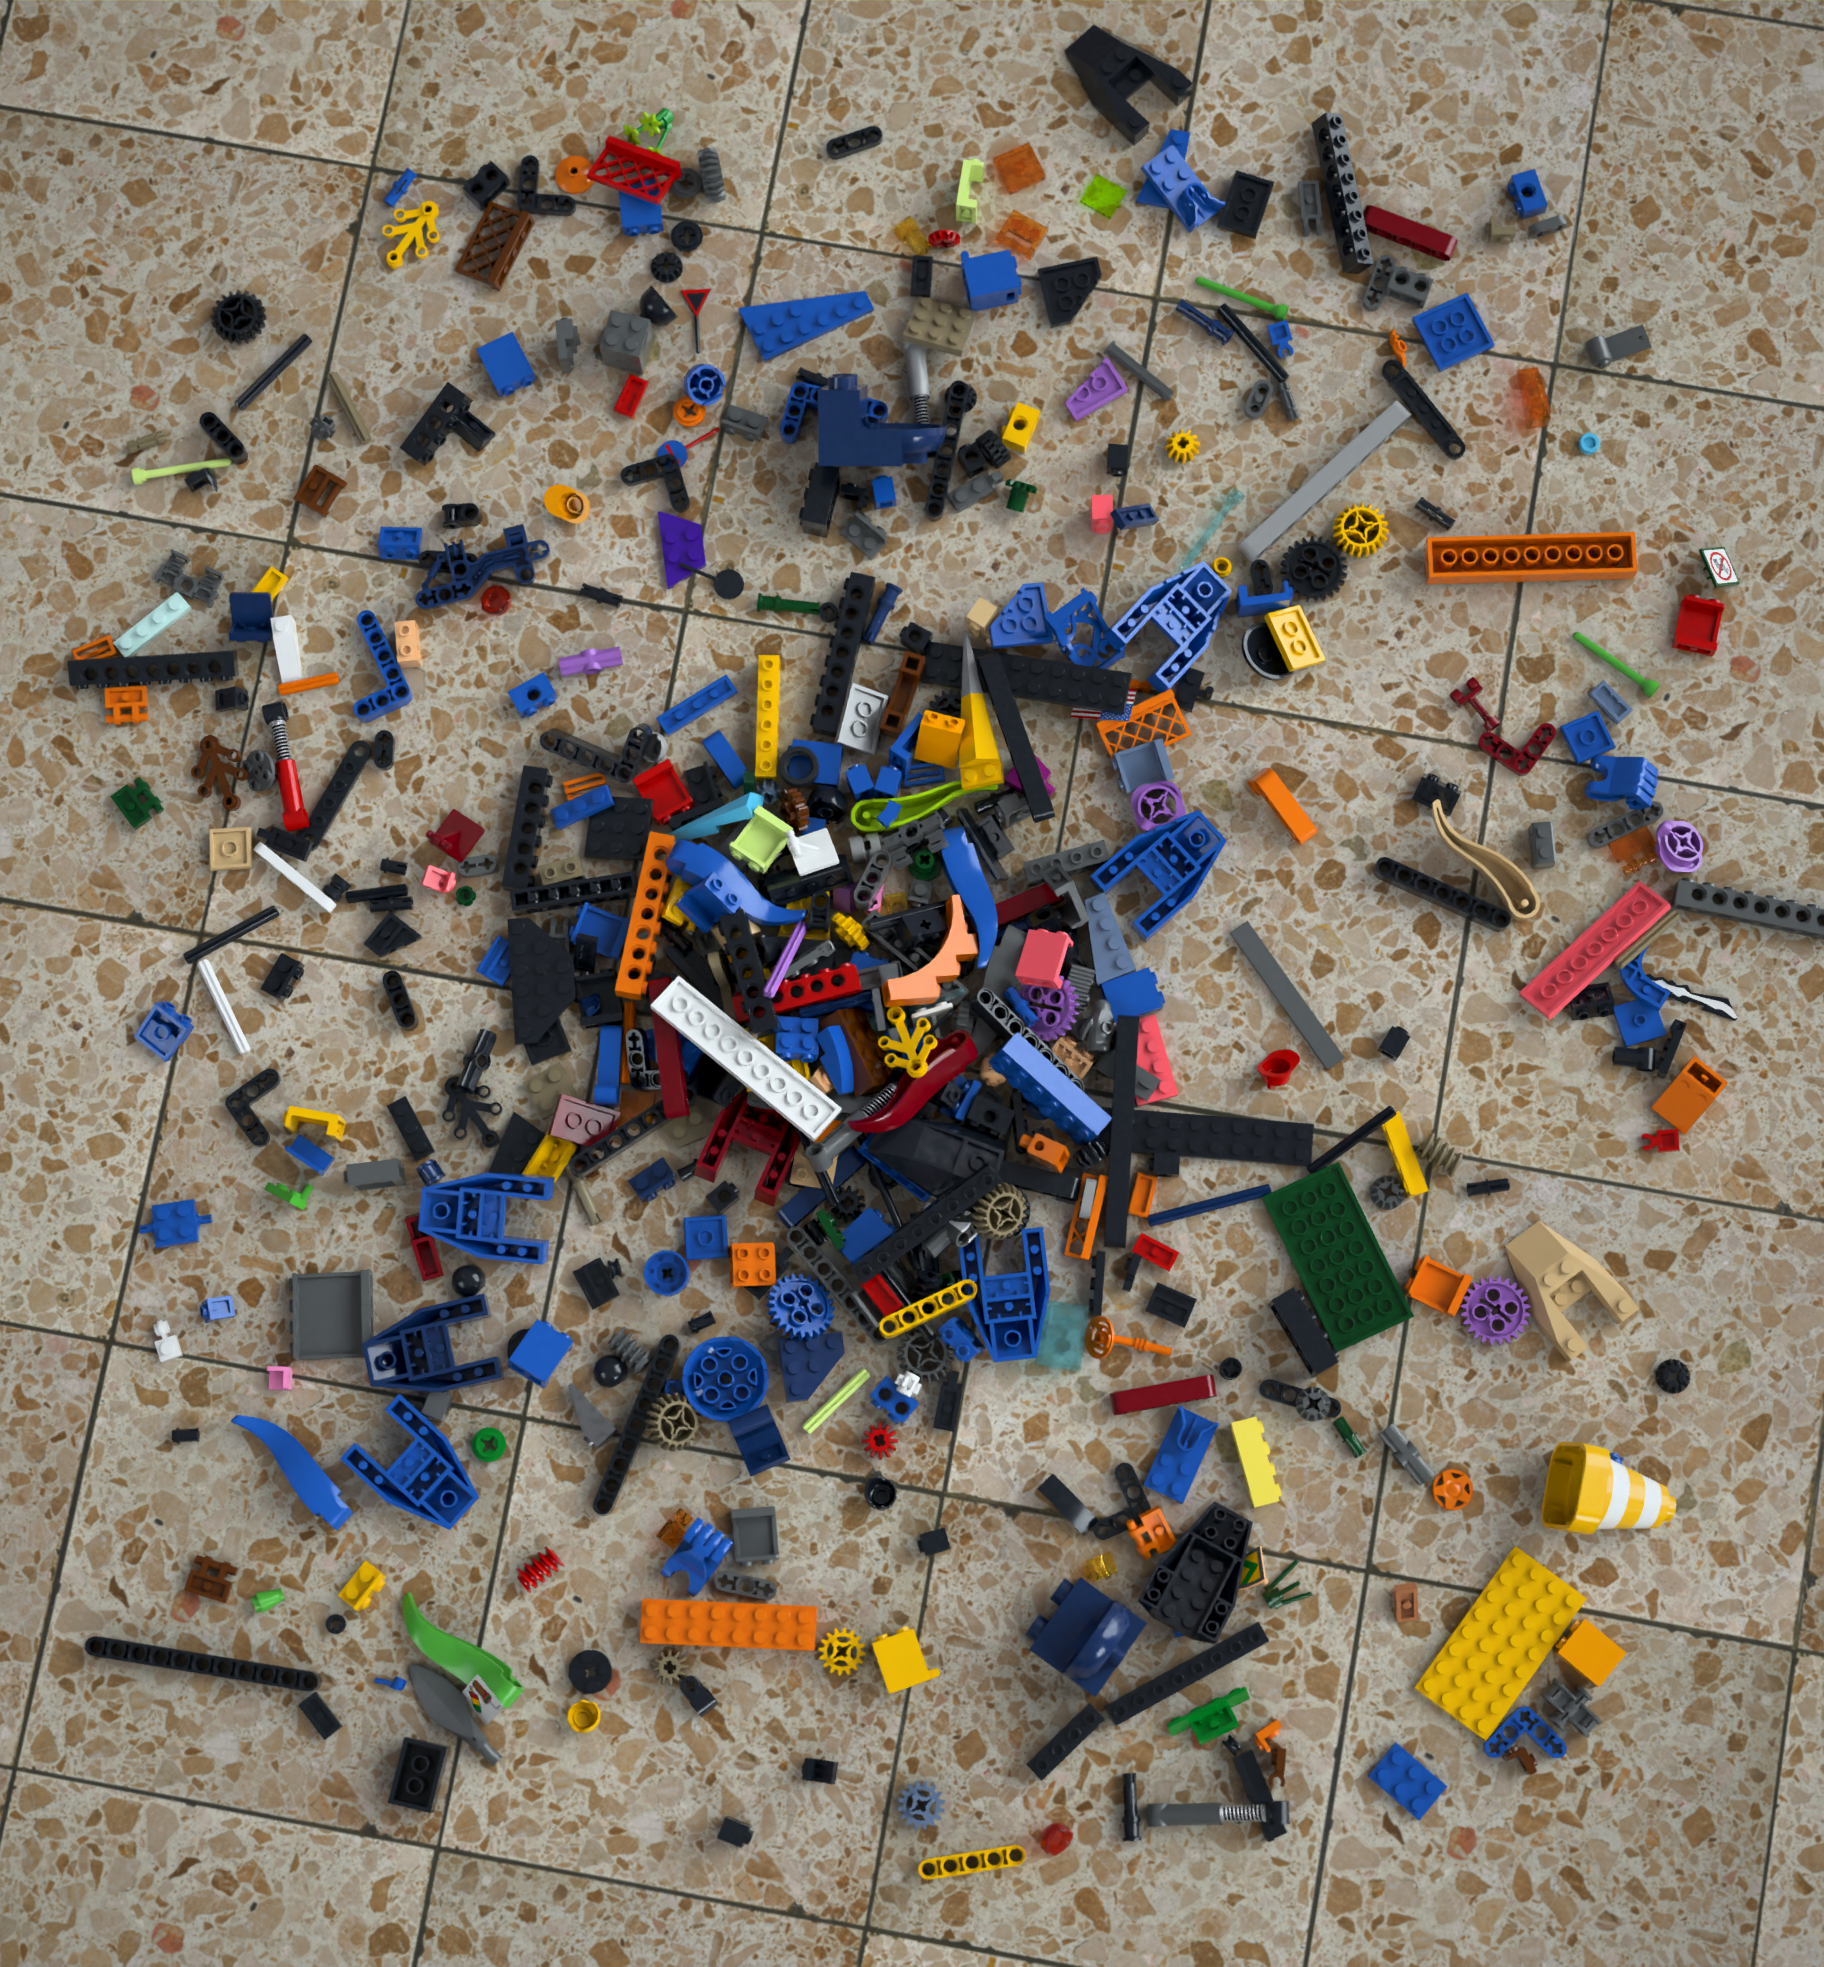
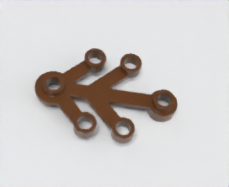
M207 735L200 742L202 755L198 765L191 769V775L194 778L202 779L205 776V767L209 759L212 762L205 783L198 787V794L204 798L210 797L217 777L224 796L222 800L223 807L230 811H236L241 806V799L239 796L232 794L225 772L233 775L235 779L245 781L248 778V772L246 769L235 768L221 762L218 753L227 756L228 760L232 762H238L241 759V753L236 749H228L221 746L217 737ZM209 742H211L212 745H211V747L208 749V748H207V745H208ZM236 752V757L232 759V754ZM200 769V774L197 776L196 771ZM243 771V776L239 778V772ZM204 788H207L206 794H203ZM231 798L232 803L228 805V800Z

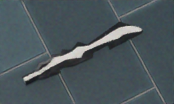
M1645 974L1650 980L1670 991L1669 998L1684 1004L1690 1001L1702 1005V1010L1734 1021L1737 1019L1728 998L1692 993L1688 985H1677L1673 980L1668 981L1664 977H1653L1651 974Z

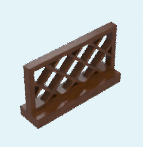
M490 201L455 268V272L490 285L492 289L500 291L535 224L531 214L526 211L521 213ZM492 210H499L501 216L491 220L490 214ZM512 216L518 217L515 224L508 226L506 219ZM504 221L505 228L495 232L493 224ZM490 226L493 233L482 237V229ZM508 232L509 237L507 241L499 244L497 236ZM495 238L497 245L486 249L484 242ZM481 243L484 250L473 254V247ZM499 249V257L490 261L488 254ZM486 255L488 262L477 266L475 259ZM473 261L474 268L470 270L462 269L465 263ZM490 267L491 272L488 278L480 275L479 271Z

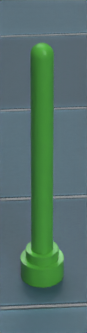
M1197 277L1195 279L1197 285L1271 312L1277 320L1284 321L1289 306L1285 304L1273 305L1205 278Z
M1579 632L1573 634L1574 640L1640 685L1644 694L1651 698L1660 686L1655 680H1646Z

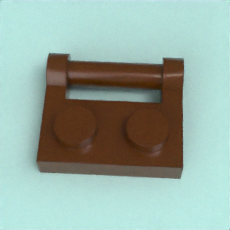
M315 464L296 493L294 500L326 518L329 514V508L341 489H345L347 482ZM333 482L335 484L323 504L319 506L317 502L329 483Z

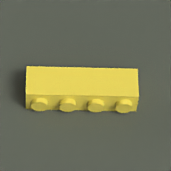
M1252 1417L1231 1423L1230 1428L1252 1507L1257 1508L1279 1502V1497L1282 1496L1279 1484L1274 1482L1273 1476L1276 1475L1273 1462L1269 1463L1267 1457L1270 1454L1267 1441L1263 1442L1261 1434L1264 1433L1262 1421H1257V1417Z

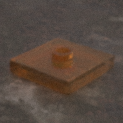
M1030 142L993 158L996 169L1009 195L1046 179V174Z

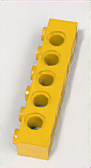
M759 655L755 768L757 782H763V779H774L775 782L778 780L781 664L779 655Z

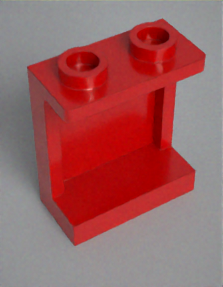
M1695 594L1685 595L1680 603L1671 648L1712 657L1717 651L1718 643L1716 642L1722 612L1726 604L1721 603L1717 599H1701L1700 596Z
M669 759L632 779L642 798L654 800L653 817L658 826L669 824L672 816L688 811L695 806Z

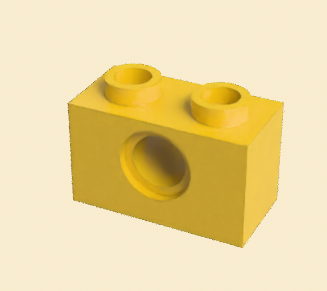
M1017 402L1016 407H1012L1008 414L1010 421L1007 426H1003L1000 437H1002V443L1006 447L1025 454L1040 419V410ZM1021 424L1024 426V429L1016 430L1014 426Z

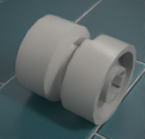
M878 832L868 833L864 838L860 835L849 837L854 864L865 862L866 858L871 859L876 851L881 850ZM864 845H870L871 849L865 851Z

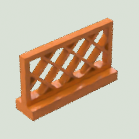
M1172 689L1133 706L1129 721L1103 720L1094 725L1111 759L1113 758L1112 754L1116 753L1117 749H1127L1119 746L1122 735L1134 739L1131 748L1134 747L1136 740L1144 743L1151 742L1155 731L1166 735L1165 747L1192 735L1174 698L1175 695ZM1172 703L1175 709L1173 718L1162 715L1164 706ZM1150 713L1158 716L1154 727L1143 723L1145 715ZM1142 717L1140 722L1135 721L1136 719ZM1160 717L1171 721L1168 732L1156 728ZM1132 722L1139 725L1135 736L1124 732L1127 723ZM1174 722L1183 726L1184 734L1177 736L1170 733ZM1141 726L1153 730L1149 741L1138 737ZM1110 731L1120 733L1117 744L1108 742L1105 734ZM1169 736L1173 737V739L1167 741ZM1110 746L1115 747L1114 752L1112 751Z

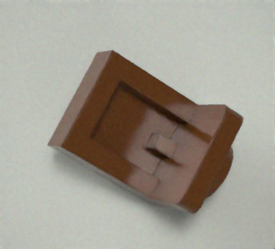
M1516 1745L1506 1750L1507 1755L1503 1756L1504 1761L1517 1757L1526 1775L1538 1772L1535 1767L1538 1765L1532 1753L1528 1754L1525 1747L1519 1748Z

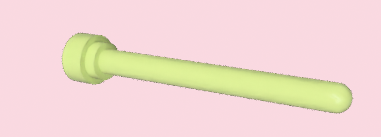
M222 458L147 471L140 467L133 468L132 477L134 484L138 485L143 484V481H147L149 478L199 471L203 468L212 469L229 466L231 460L229 458Z

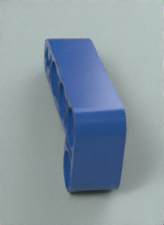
M601 1025L598 1077L594 1089V1103L602 1107L619 1106L623 1026Z

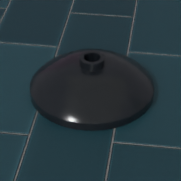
M1257 623L1248 628L1242 637L1241 647L1249 667L1259 676L1272 681L1283 680L1292 674L1293 671L1289 672L1267 623Z

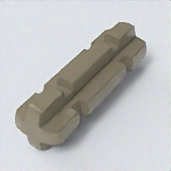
M159 431L155 433L156 435L150 434L138 438L137 441H128L126 443L128 451L135 453L138 452V449L144 450L156 446L157 443L167 442L166 434L164 431Z

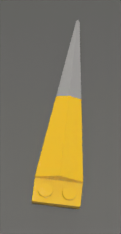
M966 629L964 630L961 696V719L965 720V725L962 731L959 753L961 784L964 791L1004 783L1003 763L987 710L969 633Z

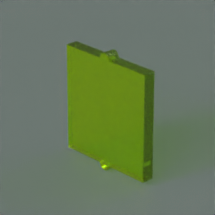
M1096 174L1090 186L1086 187V192L1081 198L1080 203L1111 219L1116 209L1121 207V201L1125 197L1127 190Z

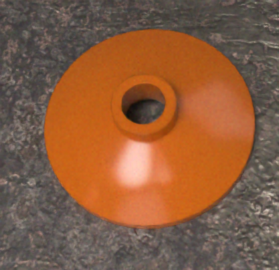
M570 156L563 159L555 170L557 185L561 190L569 194H581L587 191L594 183V181L587 179V174L593 165L589 160L581 156ZM572 170L578 171L576 174H571Z

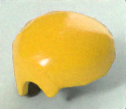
M580 1700L568 1710L567 1722L573 1731L587 1734L594 1731L600 1723V1710L595 1702Z

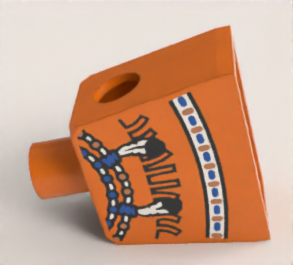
M1038 1133L1035 1134L1034 1138L1024 1134L1019 1142V1146L1027 1149V1154L1031 1159L1060 1174L1071 1156L1066 1146Z

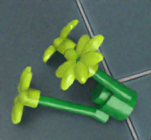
M662 108L657 114L653 113L650 117L646 112H643L644 118L638 119L643 125L637 129H632L631 125L627 127L626 124H623V134L628 136L629 143L632 142L636 146L641 144L637 138L639 132L648 130L649 136L652 137L654 132L661 134L659 129L664 128L665 130L656 148L653 149L648 146L649 151L660 154L663 142L673 127L671 122L674 120V116L670 110Z

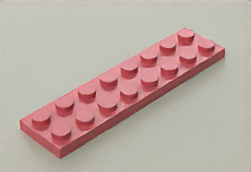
M1639 881L1519 992L1520 997L1551 1020L1671 908L1670 903Z

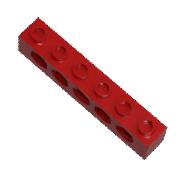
M844 963L838 966L839 969L832 971L830 968L819 970L817 975L803 974L797 977L798 980L791 982L789 979L782 980L776 992L782 995V999L778 1003H773L776 1014L863 992L856 965ZM840 976L844 979L843 984L836 987L832 984L833 979ZM816 982L823 983V988L819 992L812 991V986ZM794 988H802V995L800 997H792V990ZM759 991L751 992L749 998L757 997ZM736 993V997H732L738 1023L741 1025L750 1020L748 1014H744L741 1002H744L742 994ZM765 1010L757 1011L755 1017H762Z

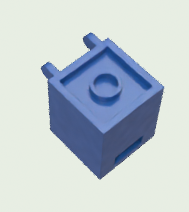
M1010 249L969 258L967 251L961 252V272L970 310L981 311L1018 303L1019 295L1022 294V283L1020 275H1017L1016 258L1011 256Z

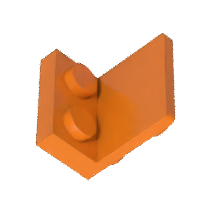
M773 1242L732 1243L728 1247L730 1289H739L742 1286L775 1285V1245Z

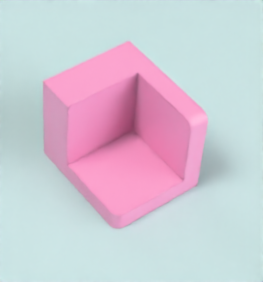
M267 1366V1371L270 1372L269 1390H292V1368Z

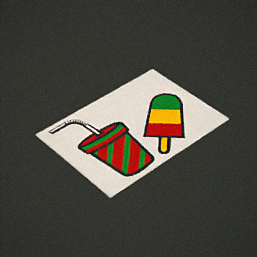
M478 1674L462 1691L468 1705L486 1726L504 1707Z

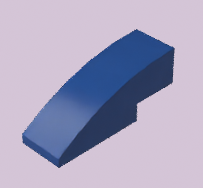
M840 1025L827 1027L816 1035L825 1055L820 1057V1060L838 1095L852 1093L854 1091L853 1065L845 1036Z

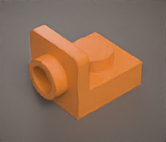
M1278 1719L1273 1720L1254 1733L1256 1736L1254 1742L1260 1751L1263 1749L1267 1753L1271 1751L1264 1739L1268 1737L1271 1740L1280 1734L1278 1729L1282 1726Z

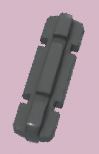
M1286 381L1281 382L1277 388L1279 394H1281L1280 397L1287 412V418L1289 421L1297 420L1299 413L1295 409L1296 404L1292 392L1289 390V384Z

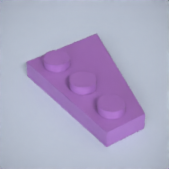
M1107 356L1100 366L1090 374V377L1065 402V407L1075 422L1128 392V388Z

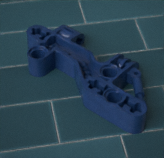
M523 524L503 529L508 548L484 553L473 563L468 561L462 539L459 540V543L455 544L454 541L449 546L447 543H444L445 551L436 556L433 565L427 573L428 578L421 585L423 590L418 592L415 597L416 604L422 610H432L468 601L477 594L493 573L514 568L517 580L521 584L530 585L536 578L533 563L543 561L549 557V545L543 540L528 542ZM539 545L546 548L543 551V555H540L538 552L532 553L533 558H530V552L527 549L531 547L532 551H536ZM463 555L464 560H457L452 563V557L459 559V556ZM448 562L452 582L429 589L428 584L431 579L435 578L442 564ZM463 565L466 567V572L460 576L456 575V567ZM529 570L531 578L525 581L520 578L522 571ZM464 585H466L468 588H471V590L468 591V595H465L463 592L457 593V595L459 596L458 598H456V594L453 590V588L456 587L457 591L463 590ZM444 590L451 592V597L447 601H443L440 598V594ZM433 593L436 594L438 603L434 599L429 600L428 605L420 603L423 600V596L426 595L428 598H433Z

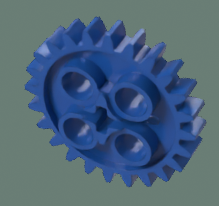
M792 1273L789 1278L785 1275L781 1280L778 1279L775 1286L773 1285L770 1289L771 1293L767 1296L769 1301L766 1307L771 1309L767 1312V1315L774 1316L770 1322L778 1323L775 1328L776 1330L784 1329L782 1335L789 1332L790 1339L797 1335L799 1341L804 1336L809 1341L812 1335L814 1338H817L820 1333L823 1334L827 1330L826 1328L831 1325L830 1321L834 1318L832 1312L835 1310V1307L830 1305L834 1299L827 1298L831 1292L823 1291L824 1284L821 1286L817 1285L819 1279L812 1282L811 1275L804 1279L802 1273L797 1278Z

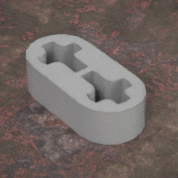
M1086 1179L1079 1218L1090 1219L1097 1184L1095 1179Z

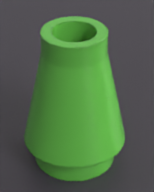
M281 1588L258 1592L255 1596L251 1597L256 1613H264L278 1603L285 1601Z

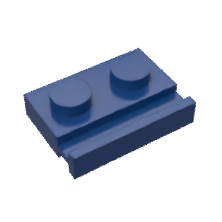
M498 935L476 971L504 987L511 975L509 941Z

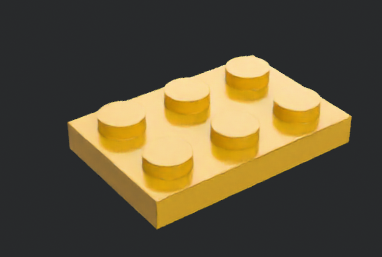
M1300 605L1270 612L1264 616L1289 672L1317 665L1325 660Z

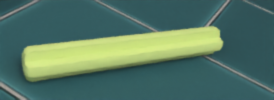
M864 1368L860 1369L802 1425L805 1431L809 1434L812 1433L870 1377V1374Z

